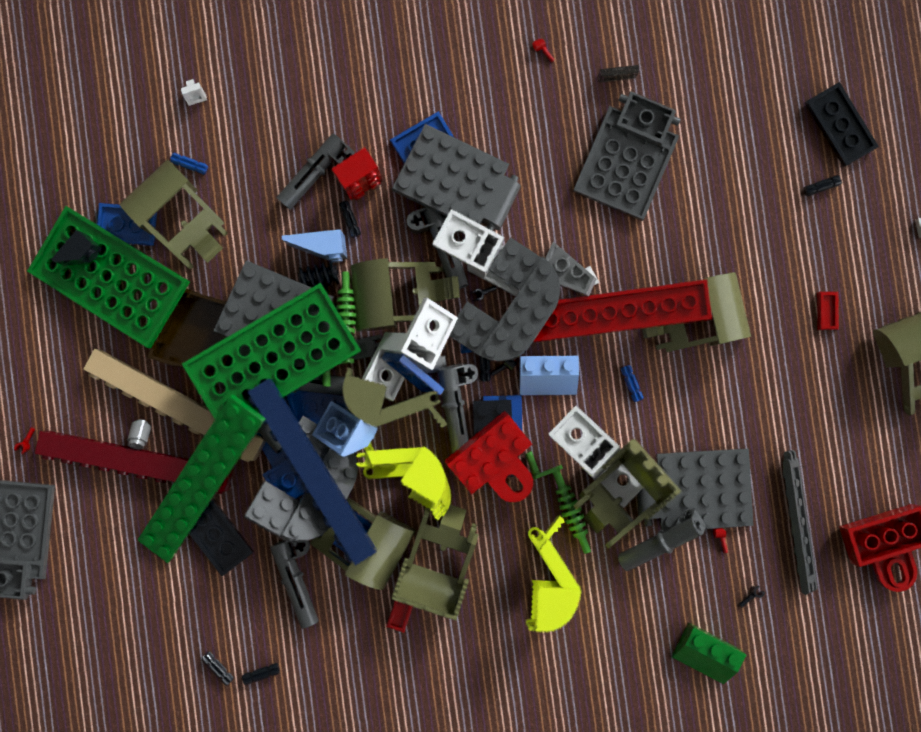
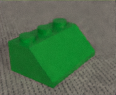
M688 623L671 657L725 684L738 673L746 654L730 643Z

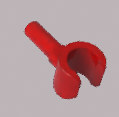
M543 39L535 40L532 43L536 52L542 50L551 63L555 60L546 48Z
M31 427L24 440L15 444V451L19 450L21 446L23 447L21 454L30 450L29 441L35 428Z
M713 528L714 538H720L723 553H728L725 541L726 531L723 528Z

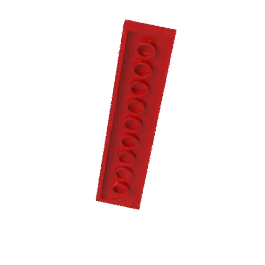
M707 279L560 299L556 309L533 343L712 320Z

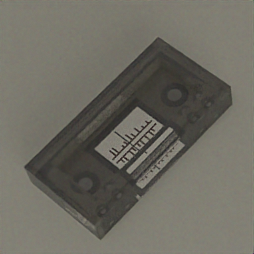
M639 65L600 69L598 81L601 83L635 79L639 73Z

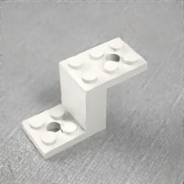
M451 209L432 245L468 264L467 271L514 296H517L520 290L489 271V268L504 247L502 245L504 237ZM460 231L465 234V239L462 242L455 241L454 234Z
M424 298L407 333H384L362 379L365 381L369 380L370 382L374 381V383H379L380 385L384 384L387 387L384 398L394 401L405 378L382 360L381 357L384 353L404 354L420 369L433 370L458 318L430 299ZM432 320H434L436 323V327L433 331H431L429 328V324ZM387 370L389 375L387 380L384 381L382 379V372Z
M577 406L549 433V436L574 458L581 468L594 480L609 469L604 470L602 467L621 449L615 441ZM574 429L582 430L583 434L580 439L572 438L571 433ZM624 465L602 482V485L615 499L618 497L623 499L620 503L623 508L643 489L642 485ZM620 475H626L629 479L628 483L624 486L617 483V478Z

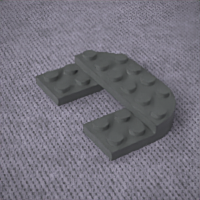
M511 237L489 268V271L520 290L499 322L467 301L458 314V319L449 335L478 356L495 362L515 359L530 348L556 309L560 296L559 278L551 263Z
M302 416L299 420L300 426L347 499L355 484L358 473L355 453L343 457L312 436L318 424ZM266 481L263 482L244 515V518L289 542L309 541L324 534L329 529L323 521L324 514L321 510L317 511L313 505L312 500L314 498L311 493L307 494L304 492L301 500L298 501Z

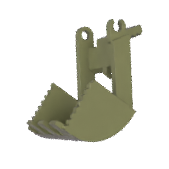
M167 159L119 205L141 229L150 235L153 234L191 270L194 266L182 254L192 246L208 263L223 249L208 230L214 225L224 236L228 233L222 227L224 222L196 194L198 190ZM184 188L204 209L189 223L182 221L181 225L184 228L168 241L148 220Z
M388 258L359 262L350 266L352 290H354L353 298H355L353 304L356 306L354 313L357 315L355 318L356 332L397 328L395 322L413 321L415 315H393L389 269H415L417 288H413L412 292L418 295L419 307L424 298H428L433 302L460 298L458 276L430 280V274L444 272L443 267H436L435 262H389Z
M736 272L702 279H707L711 314L717 336L688 342L683 323L642 329L644 339L669 333L671 342L655 346L656 350L666 348V352H671L705 343L713 346L752 337Z
M921 312L872 330L886 368L901 367L903 408L908 416L915 414V400L921 399V384L914 387L913 363L921 360Z
M348 368L343 384L344 400L350 411L363 422L377 427L428 408L433 414V419H436V423H439L440 427L447 425L446 421L433 407L441 401L438 400V392L423 393L382 408L387 387L384 384L374 383V381L370 382L369 380L359 379V377L355 378L352 376L353 369ZM432 394L436 397L434 401L430 400Z
M633 439L602 467L604 470L609 469L580 493L581 499L573 506L577 510L590 500L594 507L585 515L584 519L598 534L610 523L618 532L605 545L609 549L644 518L649 520L674 499L681 490L638 441ZM622 465L628 469L656 501L635 520L620 505L623 499L621 497L615 499L602 485V482Z
M347 497L346 500L352 509L373 522L367 534L377 548V552L356 566L353 562L351 564L331 550L335 541L333 536L335 532L332 527L322 536L312 539L310 544L346 571L345 576L368 587L383 590L416 530L383 511H380L376 516L350 497Z
M450 505L444 517L442 516L439 528L426 524L430 513V508L426 507L410 557L404 560L392 600L454 621L457 620L469 582L464 577L479 535L475 533L477 524L472 523L467 538L459 535L467 510ZM421 539L441 545V551H445L448 547L466 554L458 579L413 564Z

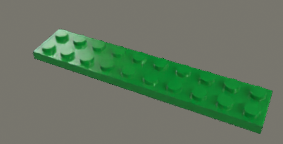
M234 394L231 395L143 530L138 541L166 563H169L265 421V418Z

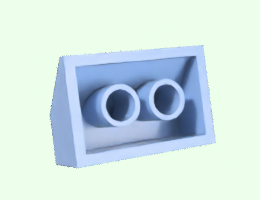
M579 356L519 357V395H577Z
M331 401L312 436L345 457L369 446L378 428L363 422L348 409Z

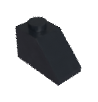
M76 230L51 260L64 266L87 264L97 258L102 248L87 234Z

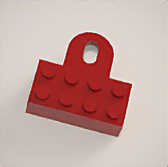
M506 411L502 412L445 459L447 466L471 494L488 482L503 500L519 502L525 499L533 488L532 475L518 458L532 443ZM508 475H515L522 483V488L519 491H513L506 483Z
M909 504L839 526L851 564L858 567L872 564L879 583L891 591L902 592L913 586L917 579V567L912 551L921 548V506ZM894 563H898L902 574L900 582H895L891 571V566Z

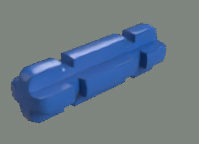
M177 153L171 155L170 161L173 164H180L181 167L197 171L203 175L208 170V166L202 162H197L194 159Z
M630 365L622 367L621 372L625 375L624 379L629 392L632 393L633 401L638 402L642 400L643 395L639 391L640 387L635 375L632 374V367Z

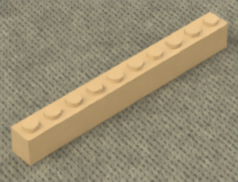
M94 349L84 367V370L89 372L88 375L90 377L106 381L105 385L110 388L116 389L117 387L121 389L123 395L139 399L138 403L145 407L152 406L156 408V413L162 416L167 414L172 417L174 423L181 426L183 424L189 426L188 430L197 435L199 433L205 435L215 420L208 407L103 350ZM255 434L240 458L246 462L257 460L266 443L264 438Z

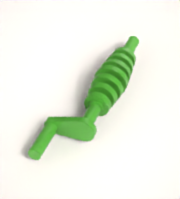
M342 272V288L338 290V295H342V297L337 298V303H342V305H336V309L338 311L342 310L339 314L350 333L353 334L355 329L350 328V326H355L356 321L350 319L356 318L357 315L350 312L356 310L355 305H350V303L355 302V298L350 297V295L354 294V290L350 288V272ZM348 359L341 364L354 363V359ZM330 370L323 374V387H331Z
M532 451L526 453L525 456L533 474V480L553 473L558 486L556 495L561 494L557 498L558 502L564 501L559 506L560 510L567 509L561 513L562 517L570 516V518L564 521L566 524H573L568 527L570 531L575 530L572 536L579 540L584 554L591 552L586 539L588 530L587 528L582 529V527L586 526V522L579 521L584 518V514L577 515L578 512L582 511V507L576 510L573 506L578 500H571L575 494L574 492L568 493L571 487L570 485H565L560 472L563 469L562 465L540 472Z

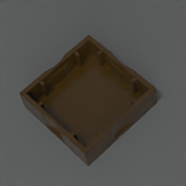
M186 289L149 350L147 358L184 368L182 363L227 338L214 331L227 301ZM230 355L224 356L222 362L226 367L232 364L230 363L232 357ZM209 365L206 367L205 373L207 376L211 377L215 374L214 366Z

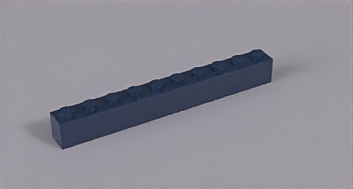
M268 379L248 391L250 395L248 400L254 408L257 407L259 409L260 415L265 418L263 424H268L272 430L269 432L272 439L280 443L282 455L285 459L289 458L293 464L291 466L293 473L296 476H300L303 480V483H301L303 489L307 494L311 493L314 498L312 500L313 505L317 511L321 510L324 514L323 521L328 528L332 527L335 532L333 536L338 545L342 544L345 548L344 554L350 563L353 562L356 566L375 554L377 548L273 380Z

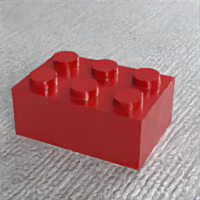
M365 147L332 168L337 180L351 201L354 199L359 200L365 195L364 192L369 189H376L381 185L380 182L383 181L377 164Z

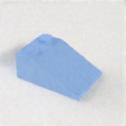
M340 229L282 236V240L288 246L328 261L331 260L332 263L343 262V259H347L345 235Z

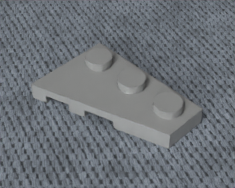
M553 241L545 259L554 267L560 286L589 296L597 279Z

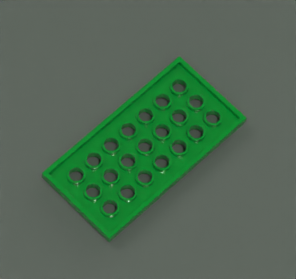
M65 206L27 270L36 278L150 349L190 283L189 280L68 206ZM74 227L76 230L90 236L100 247H106V252L103 255L98 253L97 258L90 263L66 266L56 263V267L53 270L50 268L51 259L71 237L70 230ZM120 255L121 261L119 264L115 265L114 259L116 256ZM93 262H95L96 269L93 272H91L89 267ZM135 264L136 271L130 274L129 268ZM70 269L71 276L70 278L66 279L65 273L67 270ZM110 271L111 278L109 281H105L104 276ZM151 274L152 279L146 284L144 281L145 276ZM82 279H85L86 286L81 289L80 282ZM125 281L126 288L121 291L119 288L120 283ZM166 283L167 290L161 293L160 286ZM100 288L101 295L96 298L95 291ZM140 290L142 296L136 301L135 293ZM115 297L116 305L111 308L110 300ZM156 300L157 307L151 310L150 303ZM130 307L132 313L129 317H126L125 310ZM142 317L147 318V324L144 327L140 325Z
M319 283L182 363L212 416L216 419L229 397L233 394L256 412H260L257 407L254 408L251 405L250 401H246L243 398V392L247 389L255 388L263 379H272L282 397H285L360 353L361 349L324 287ZM311 305L319 307V313L315 316L310 315L308 312ZM294 315L302 317V323L298 326H294L291 322ZM321 322L329 323L330 328L326 333L319 331L318 327ZM277 325H283L285 328V332L281 336H277L274 333ZM304 332L312 334V340L309 343H304L301 339ZM260 335H265L268 339L267 344L264 346H259L257 343V338ZM331 339L339 340L340 346L338 349L331 350L329 348V341ZM287 342H293L295 345V350L292 353H287L284 349ZM243 345L250 347V353L247 356L240 354V348ZM314 349L322 351L321 359L314 360L311 354ZM270 352H275L278 355L275 363H269L267 360V355ZM226 355H230L233 358V363L228 367L222 362ZM297 359L305 361L304 369L297 370L294 363ZM253 362H258L261 368L258 373L254 374L250 371V365ZM209 365L215 368V374L211 377L205 373V369ZM280 369H285L288 372V377L285 380H280L277 377ZM236 372H240L243 375V380L239 384L233 381V375ZM219 382L224 383L226 386V390L222 394L217 393L215 390V386Z

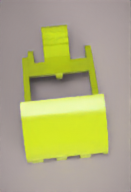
M370 442L369 446L364 448L366 453L356 455L357 458H365L364 463H357L356 465L364 468L363 474L367 479L403 477L401 480L403 485L407 486L408 489H412L408 498L430 508L437 521L441 516L444 517L451 503L449 483L439 460L424 446L421 448L374 451ZM369 469L374 471L372 475H367Z
M560 516L555 518L545 533L537 527H532L528 531L530 540L556 579V581L532 580L533 590L531 592L533 595L531 597L533 600L531 601L532 615L530 616L532 619H527L525 622L529 630L547 632L559 629L571 619L580 600V587L549 540L554 532H558L561 523H564V519ZM533 530L538 531L537 537H535L533 534L531 535V532Z

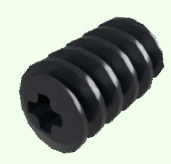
M331 261L328 268H326L324 263L321 264V269L314 264L312 271L309 266H306V272L299 267V283L311 287V284L314 287L321 283L325 287L326 281L329 286H333L335 280L338 285L340 284L337 265L334 266Z

